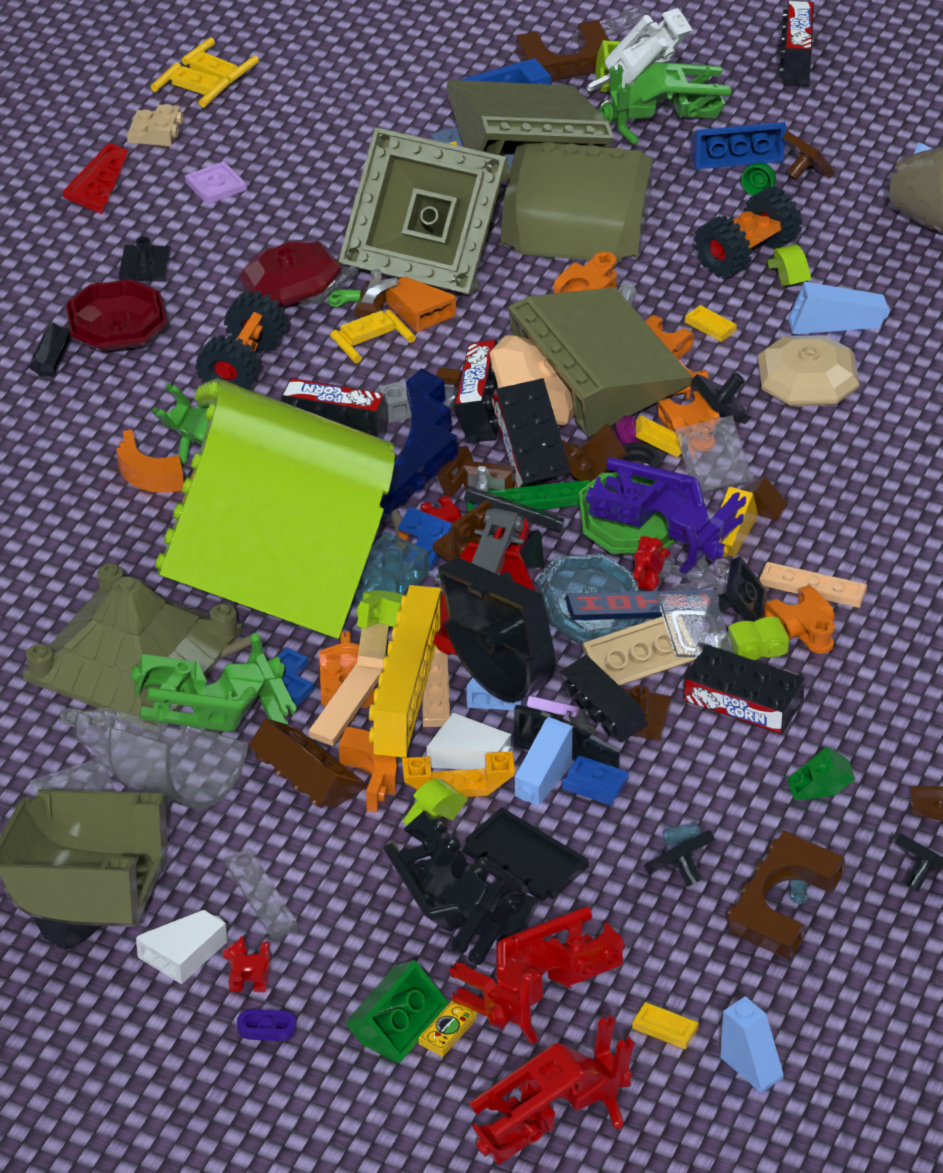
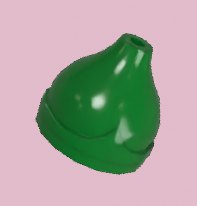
M762 162L749 165L741 177L744 190L751 196L767 187L775 186L777 181L774 169Z

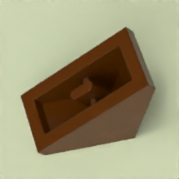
M766 477L740 488V490L753 493L758 516L779 521L788 502Z

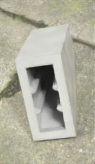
M456 713L451 714L427 746V756H430L431 768L483 769L485 768V753L513 751L511 734Z
M202 910L153 929L136 938L138 958L180 984H183L227 943L226 923L220 917L213 916Z

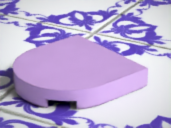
M532 695L523 699V704L527 707L565 715L568 710L570 711L569 716L578 717L580 707Z

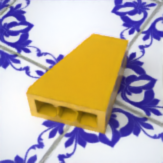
M730 486L721 507L731 498L732 494L737 492L740 493L738 500L746 496V504L738 510L735 517L738 518L743 513L744 519L742 524L738 525L722 542L725 544L722 557L727 555L735 557L758 517L753 493Z

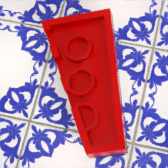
M109 142L63 190V198L103 214L128 159L129 151Z

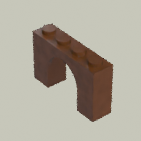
M594 20L578 23L577 41L582 49L578 53L560 55L551 52L545 47L537 31L517 35L516 53L521 62L535 58L551 75V81L596 73V60L599 48L603 40L609 41L600 21Z
M783 830L779 838H775L770 844L766 859L758 863L752 881L744 885L737 905L733 904L727 913L730 933L791 961L805 939L803 923L771 909L765 902L766 895L775 885L787 880L804 881L832 894L846 872L844 857Z

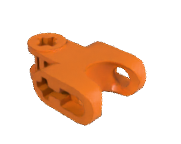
M600 252L584 266L574 262L555 280L554 294L616 287L617 272L613 269L616 265V256L610 252Z
M652 315L645 320L647 325L677 360L681 359L692 348L694 341L693 332L682 328L674 333L663 332V318Z
M698 390L693 391L694 400L687 405L676 404L670 398L658 401V417L665 428L679 435L683 434L691 448L696 451L705 452L714 447L715 439L711 433L714 432L715 426L720 424L719 412L710 406Z
M806 585L799 588L797 605L784 604L778 599L765 602V617H778L789 640L798 637L810 651L817 654H825L833 649L834 640L831 635L835 631V624L833 622L835 618L834 611L831 605L812 586Z

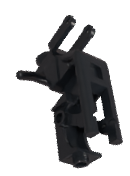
M422 811L404 828L405 832L422 842V845L399 851L394 844L390 843L384 847V851L424 916L447 931H455L461 928L451 943L453 951L457 950L458 954L465 953L484 918L487 917L489 919L483 933L468 955L470 962L480 965L485 961L486 955L503 928L502 916L516 914L522 909L525 903L524 895L528 894L529 888L520 879L486 857L479 858L477 863L480 868L497 878L491 885L470 869H466L468 864L465 863L466 859L459 850L461 845L453 835L448 833L449 826L445 820L439 815L434 817L428 812ZM428 856L431 857V858L428 859V860H420V861L416 862V860H419V859H422V858H425V857H428Z

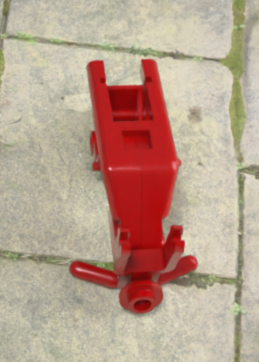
M585 906L499 940L496 945L497 984L492 978L467 967L465 964L455 963L454 968H449L450 976L482 990L484 999L470 993L466 989L459 988L457 989V994L452 993V1000L456 1004H461L487 1016L490 1024L497 1026L500 1030L505 1029L509 1021L519 1025L527 1041L530 1044H536L539 1037L531 1023L530 1006L543 998V974L548 971V979L571 989V985L622 966V950L625 949L624 941L621 935L607 922L603 924V933L597 938L593 939L589 934L582 936L583 922L592 919L591 909L589 906ZM565 929L569 932L567 942L563 944L556 937L548 941L542 939Z
M609 1015L607 1020L602 1017L597 1024L598 1030L594 1046L596 1060L568 1046L555 1043L468 1103L476 1115L486 1108L491 1111L496 1110L506 1113L503 1117L490 1124L478 1126L475 1123L472 1125L478 1138L475 1141V1145L484 1157L490 1155L499 1166L530 1143L537 1142L547 1131L552 1133L555 1112L550 1107V1103L557 1098L566 1099L576 1110H581L601 1100L607 1107L613 1128L621 1129L623 1127L624 1121L616 1098L619 1087L631 1086L629 1079L633 1076L629 1070L635 1042L631 1037H627L626 1043L621 1039L616 1046V1056H613L610 1052V1045L616 1020L612 1015ZM519 1086L521 1102L514 1096L508 1099L503 1098V1096Z

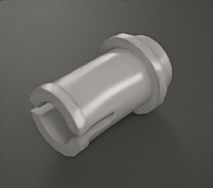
M624 283L619 287L618 291L632 306L637 290L633 284Z

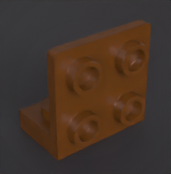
M605 424L582 448L576 444L570 445L562 440L571 473L580 481L590 480L592 482L601 473H608L610 469H607L609 457L622 460L626 455L625 449L608 424Z
M485 500L451 524V531L433 543V552L447 561H451L461 556L470 541L479 543L482 536L476 535L474 530L485 529V514L488 509H491V502Z

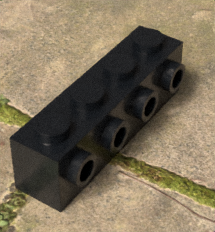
M587 654L560 671L564 681L561 685L565 693L569 697L573 695L582 710L586 708L596 723L600 721L609 736L614 735L620 742H623L648 726L641 705Z

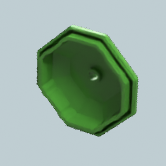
M617 472L601 473L598 477H601L602 485L605 487L608 476L618 478ZM632 475L633 482L650 486L656 482V480ZM596 478L578 493L583 534L612 555H635L641 536L660 539L664 544L662 548L666 549L677 541L669 537L667 519L659 511H655L653 516L641 528L589 515L590 503L586 502V496L589 487H594ZM608 489L611 492L616 493V490Z

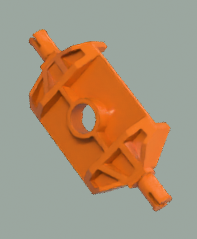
M344 631L341 632L340 644L319 651L321 704L325 707L357 664L359 645L351 643V633L349 631H346V637L344 636ZM375 689L372 690L360 708H368L374 703Z

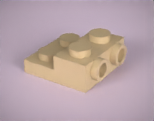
M158 104L156 111L137 110L127 134L128 143L171 146L174 138L178 137L179 125L183 124L184 114L180 112V106Z

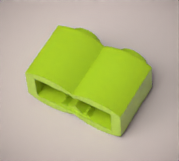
M765 617L755 622L740 621L728 627L727 640L734 654L757 660L761 657H779L788 652L789 637L778 617Z

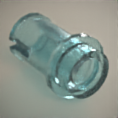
M693 821L675 827L668 825L667 829L663 830V838L666 845L676 847L679 843L700 835L701 831L700 827L697 826L698 823Z
M788 880L791 883L790 900L795 904L807 902L808 883L800 880Z

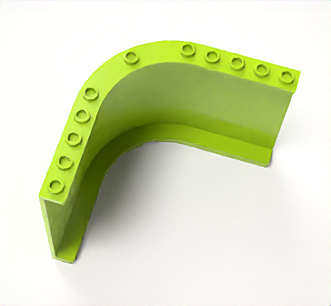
M219 378L205 382L201 386L199 385L194 400H197L196 407L203 408L208 406L205 418L209 420L200 452L194 454L190 467L194 468L191 479L186 478L181 492L185 493L182 504L177 503L172 517L176 519L173 529L168 528L163 543L167 544L164 554L159 553L154 566V568L158 569L157 575L339 639L384 510V508L380 507L382 495L389 492L395 460V453L391 452L394 448L393 443Z

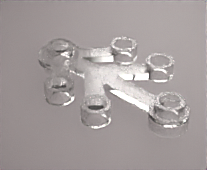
M705 555L693 567L700 572L691 570L687 574H681L679 571L680 567L676 566L674 558L669 556L665 559L663 569L658 574L661 578L674 575L693 581L685 584H675L671 587V591L702 590L716 587L718 589L713 590L716 597L719 594L726 593L730 563L726 559H717L714 563V572L724 577V579L715 576L705 560Z

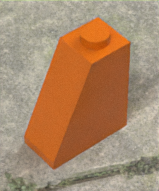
M406 276L398 279L397 285L385 289L386 304L415 332L456 316V297L453 294Z

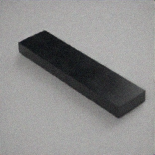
M472 486L467 488L464 499L478 504L487 500L491 502V508L519 513L520 516H523L528 521L560 532L565 521L562 517Z

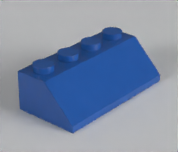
M779 122L696 130L691 135L690 150L695 170L751 165L757 162H784L785 141L782 137L786 134V123Z

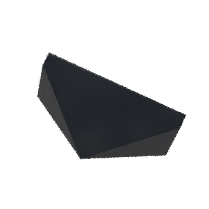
M538 529L528 534V539L520 553L527 569L545 568L542 537Z

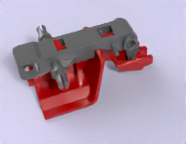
M498 508L488 509L484 519L485 529L474 530L476 535L482 536L480 542L470 541L459 558L498 575L508 571L514 582L536 591L520 554L528 539V520L516 512ZM439 574L435 577V585H441ZM444 593L441 595V626L444 622L450 620Z

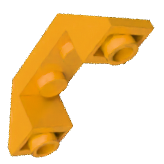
M513 751L485 753V768L431 772L430 756L402 758L404 782L416 790L430 780L441 779L450 783L466 797L488 796L515 775Z

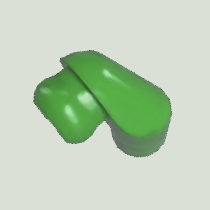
M339 289L329 294L328 302L333 307H340L348 302H358L362 290Z

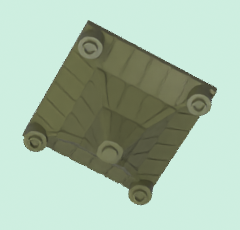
M375 127L338 263L350 266L356 270L372 271L373 269H378L381 271V274L398 278L406 276L427 285L459 292L464 296L474 295L479 288V280L476 277L477 267L501 182H504L510 175V167L507 164L508 158Z
M108 563L101 566L97 571L98 590L56 636V639L49 646L36 644L27 650V669L23 672L24 681L161 732L168 723L139 719L141 706L153 708L156 701L147 700L148 687L140 690L138 695H134L135 682H131L133 665H138L142 654L193 662L197 660L206 677L221 659L223 649L228 644L235 642L243 632L242 624L237 623L236 610L231 605L218 604L210 610V614L191 609L188 606L160 597L133 577H123V569L119 565ZM149 686L153 688H160V686ZM171 704L169 710L178 711L182 705Z

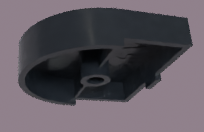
M459 557L438 567L450 619L444 622L456 654L475 681L488 693L506 702H518L547 685L555 671V652L543 595Z

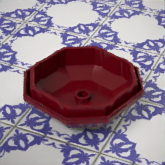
M292 240L256 253L242 270L239 279L247 291H252L253 294L256 291H260L264 297L266 294H269L271 296L270 300L274 301L276 299L279 301L278 306H287L324 293L341 272V266L323 243L318 241Z
M132 279L89 284L66 303L71 337L101 352L144 346L167 325L160 291Z

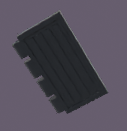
M503 807L497 810L466 838V845L463 848V853L478 861L479 858L486 857L520 879L528 886V893L541 901L548 897L554 899L589 866V859Z

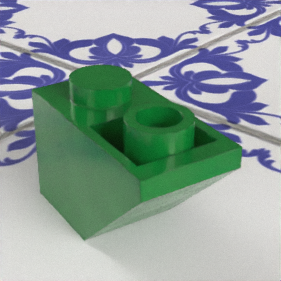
M828 746L787 778L792 796L797 801L835 796L856 780L849 760Z

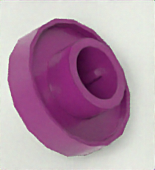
M629 415L623 416L616 422L617 438L622 445L631 442L647 444V442L636 437L637 419Z

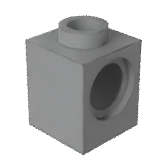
M402 381L378 387L379 393L386 394V419L388 423L412 418L411 397Z

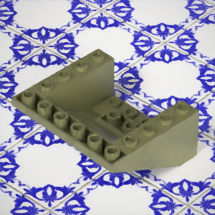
M449 80L446 86L465 148L499 155L505 140L563 142L581 146L610 148L614 139L609 121L573 85Z
M616 287L528 296L508 306L512 335L530 339L572 389L575 422L588 437L596 434L605 424L611 426L623 416H631L693 384L691 382L693 377Z

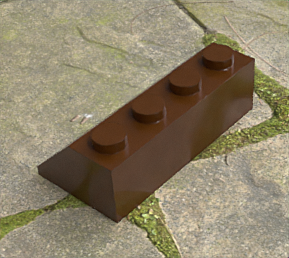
M265 718L248 745L256 752L255 757L266 764H271L274 767L273 771L277 775L291 780V786L301 793L308 794L310 796L308 800L317 807L323 808L325 805L336 808L364 790L367 786L366 782L295 726Z

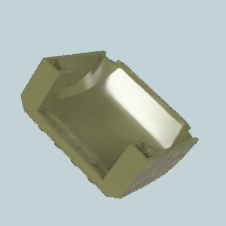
M527 141L516 147L504 196L501 246L505 244L515 248V252L522 255L590 261L600 252L613 253L616 256V262H621L623 257L633 255L635 259L638 258L651 200L652 159L642 151L535 141Z
M39 789L38 796L30 800V798L26 797L20 800L0 836V881L13 905L28 916L61 923L137 927L166 860L168 841L165 793Z

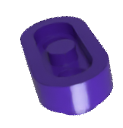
M249 1009L243 1011L237 1018L238 1033L241 1037L248 1040L286 1041L291 1039L297 1030L296 1018L288 1011Z

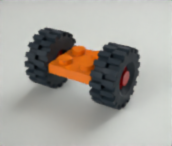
M770 186L750 197L746 202L747 206L744 208V212L735 219H727V216L715 217L695 231L697 236L694 237V242L697 244L694 245V248L699 252L697 254L698 259H702L704 268L708 267V272L711 274L715 272V276L718 278L726 279L733 276L749 265L748 262L752 258L749 256L752 254L751 247L765 242L766 247L776 249L799 236V232L802 230V227L799 226L802 224V219L798 217L801 213L800 210L795 208L797 206L796 202H792L790 200L791 196L789 194L785 195V190L782 188L778 190L776 186Z
M247 291L246 294L243 292L236 297L227 311L226 319L224 320V325L227 326L225 329L227 334L232 333V335H228L226 339L224 335H219L218 338H211L196 360L195 369L199 370L197 373L198 378H203L202 384L219 378L248 390L251 389L261 371V367H259L261 364L260 359H255L258 355L257 353H261L262 350L267 353L271 349H275L289 325L287 323L288 315H283L285 312L284 307H278L279 301L276 299L274 301L270 300L271 296L269 294H266L265 297L262 296L260 291H256L255 294L252 291Z

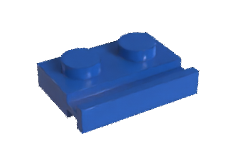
M578 755L568 771L566 779L562 781V789L613 806L616 797L618 798L629 780V772Z

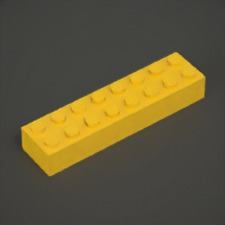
M409 585L407 595H402L401 610H398L397 625L393 626L392 641H389L388 656L384 657L383 672L379 674V688H375L374 704L370 705L369 721L374 723V726L370 728L369 743H374L375 755L407 757L434 658L435 647L437 646L432 642L436 633L441 628V588Z

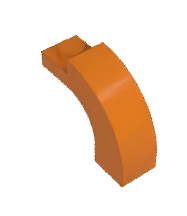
M133 430L123 431V441L119 442L120 448H116L118 469L122 477L131 485L146 491L159 493L182 491L184 480L179 455L165 458L148 457L137 449Z
M346 726L338 745L339 762L346 766L363 769L372 776L366 790L367 811L377 813L381 802H386L388 794L396 795V757L375 755L374 743H369L370 732Z

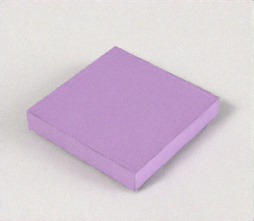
M224 161L185 175V183L207 205L247 190L246 183Z

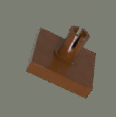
M786 132L782 138L798 157L790 168L786 170L790 177L797 181L808 166L828 179L834 175V170L818 150L791 132Z
M636 685L632 689L623 688L641 705L648 726L635 733L633 737L661 741L671 706V696L650 693L648 687L644 685L643 691H640L641 685Z

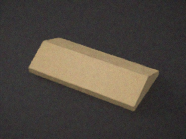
M678 611L582 644L584 655L587 654L619 686L693 662L698 658V654Z

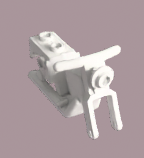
M678 8L664 12L662 14L664 19L659 25L657 22L652 23L653 20L650 16L644 15L605 59V65L608 70L613 65L615 70L618 69V64L622 65L624 70L622 73L623 89L626 83H629L631 86L650 64L669 61V57L676 52L675 48L692 31L691 26ZM610 74L591 82L587 89L593 91L610 82ZM612 99L604 102H609L612 105Z

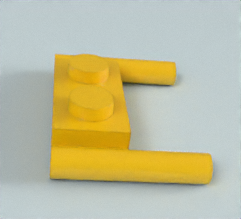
M211 37L181 58L184 65L190 64V69L220 79L227 78L230 84L259 63L258 57L254 55L237 67L235 64L205 53V51L215 45V41Z
M176 62L151 85V89L157 92L171 79L172 85L204 95L199 100V105L204 108L229 85V80L227 78L220 79L184 66L181 67Z
M382 310L372 313L371 315L341 325L340 331L333 330L330 333V337L356 364L361 362L362 356L352 347L354 345L394 331V329L409 343L414 342L416 336L391 310H387L385 313Z

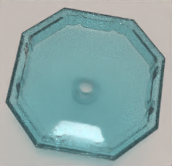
M603 554L554 557L536 581L539 593L543 595L550 625L582 645L584 642L644 623L647 618L571 620L565 601L567 593L640 591L636 580L632 576L633 573Z

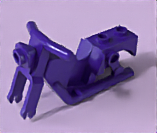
M609 457L607 469L617 471L618 478L608 476L605 487L601 483V477L596 478L594 487H589L586 496V502L590 503L589 515L641 528L653 516L655 511L661 512L668 522L669 537L689 545L687 560L679 568L681 574L689 573L704 554L713 563L716 562L717 558L722 559L725 544L722 542L743 522V513L738 518L735 517L738 510L746 504V496L738 500L740 493L732 494L731 498L718 510L710 521L697 478ZM632 475L656 480V482L652 486L633 482ZM608 489L616 490V493L611 492Z

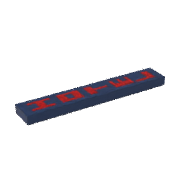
M713 590L567 593L565 597L571 620L659 618L677 611L680 617L717 616L720 612Z

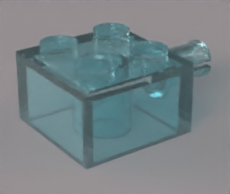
M385 532L371 546L358 583L363 587L355 593V598L360 603L363 599V593L373 590L391 591L407 595L409 585L417 586L429 575V551L389 532Z

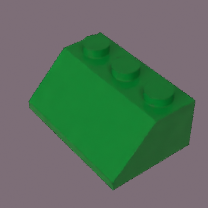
M412 960L394 966L345 1024L363 1046L396 1063H400L419 1042L420 1035L449 1005V1002L419 964Z

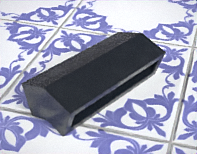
M52 322L45 330L28 368L40 376L55 377L72 342L70 329L61 328Z

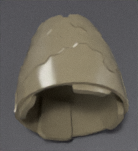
M942 147L921 151L900 159L895 166V169H898V171L893 173L891 177L889 195L891 203L895 204L894 207L904 215L925 227L943 233Z

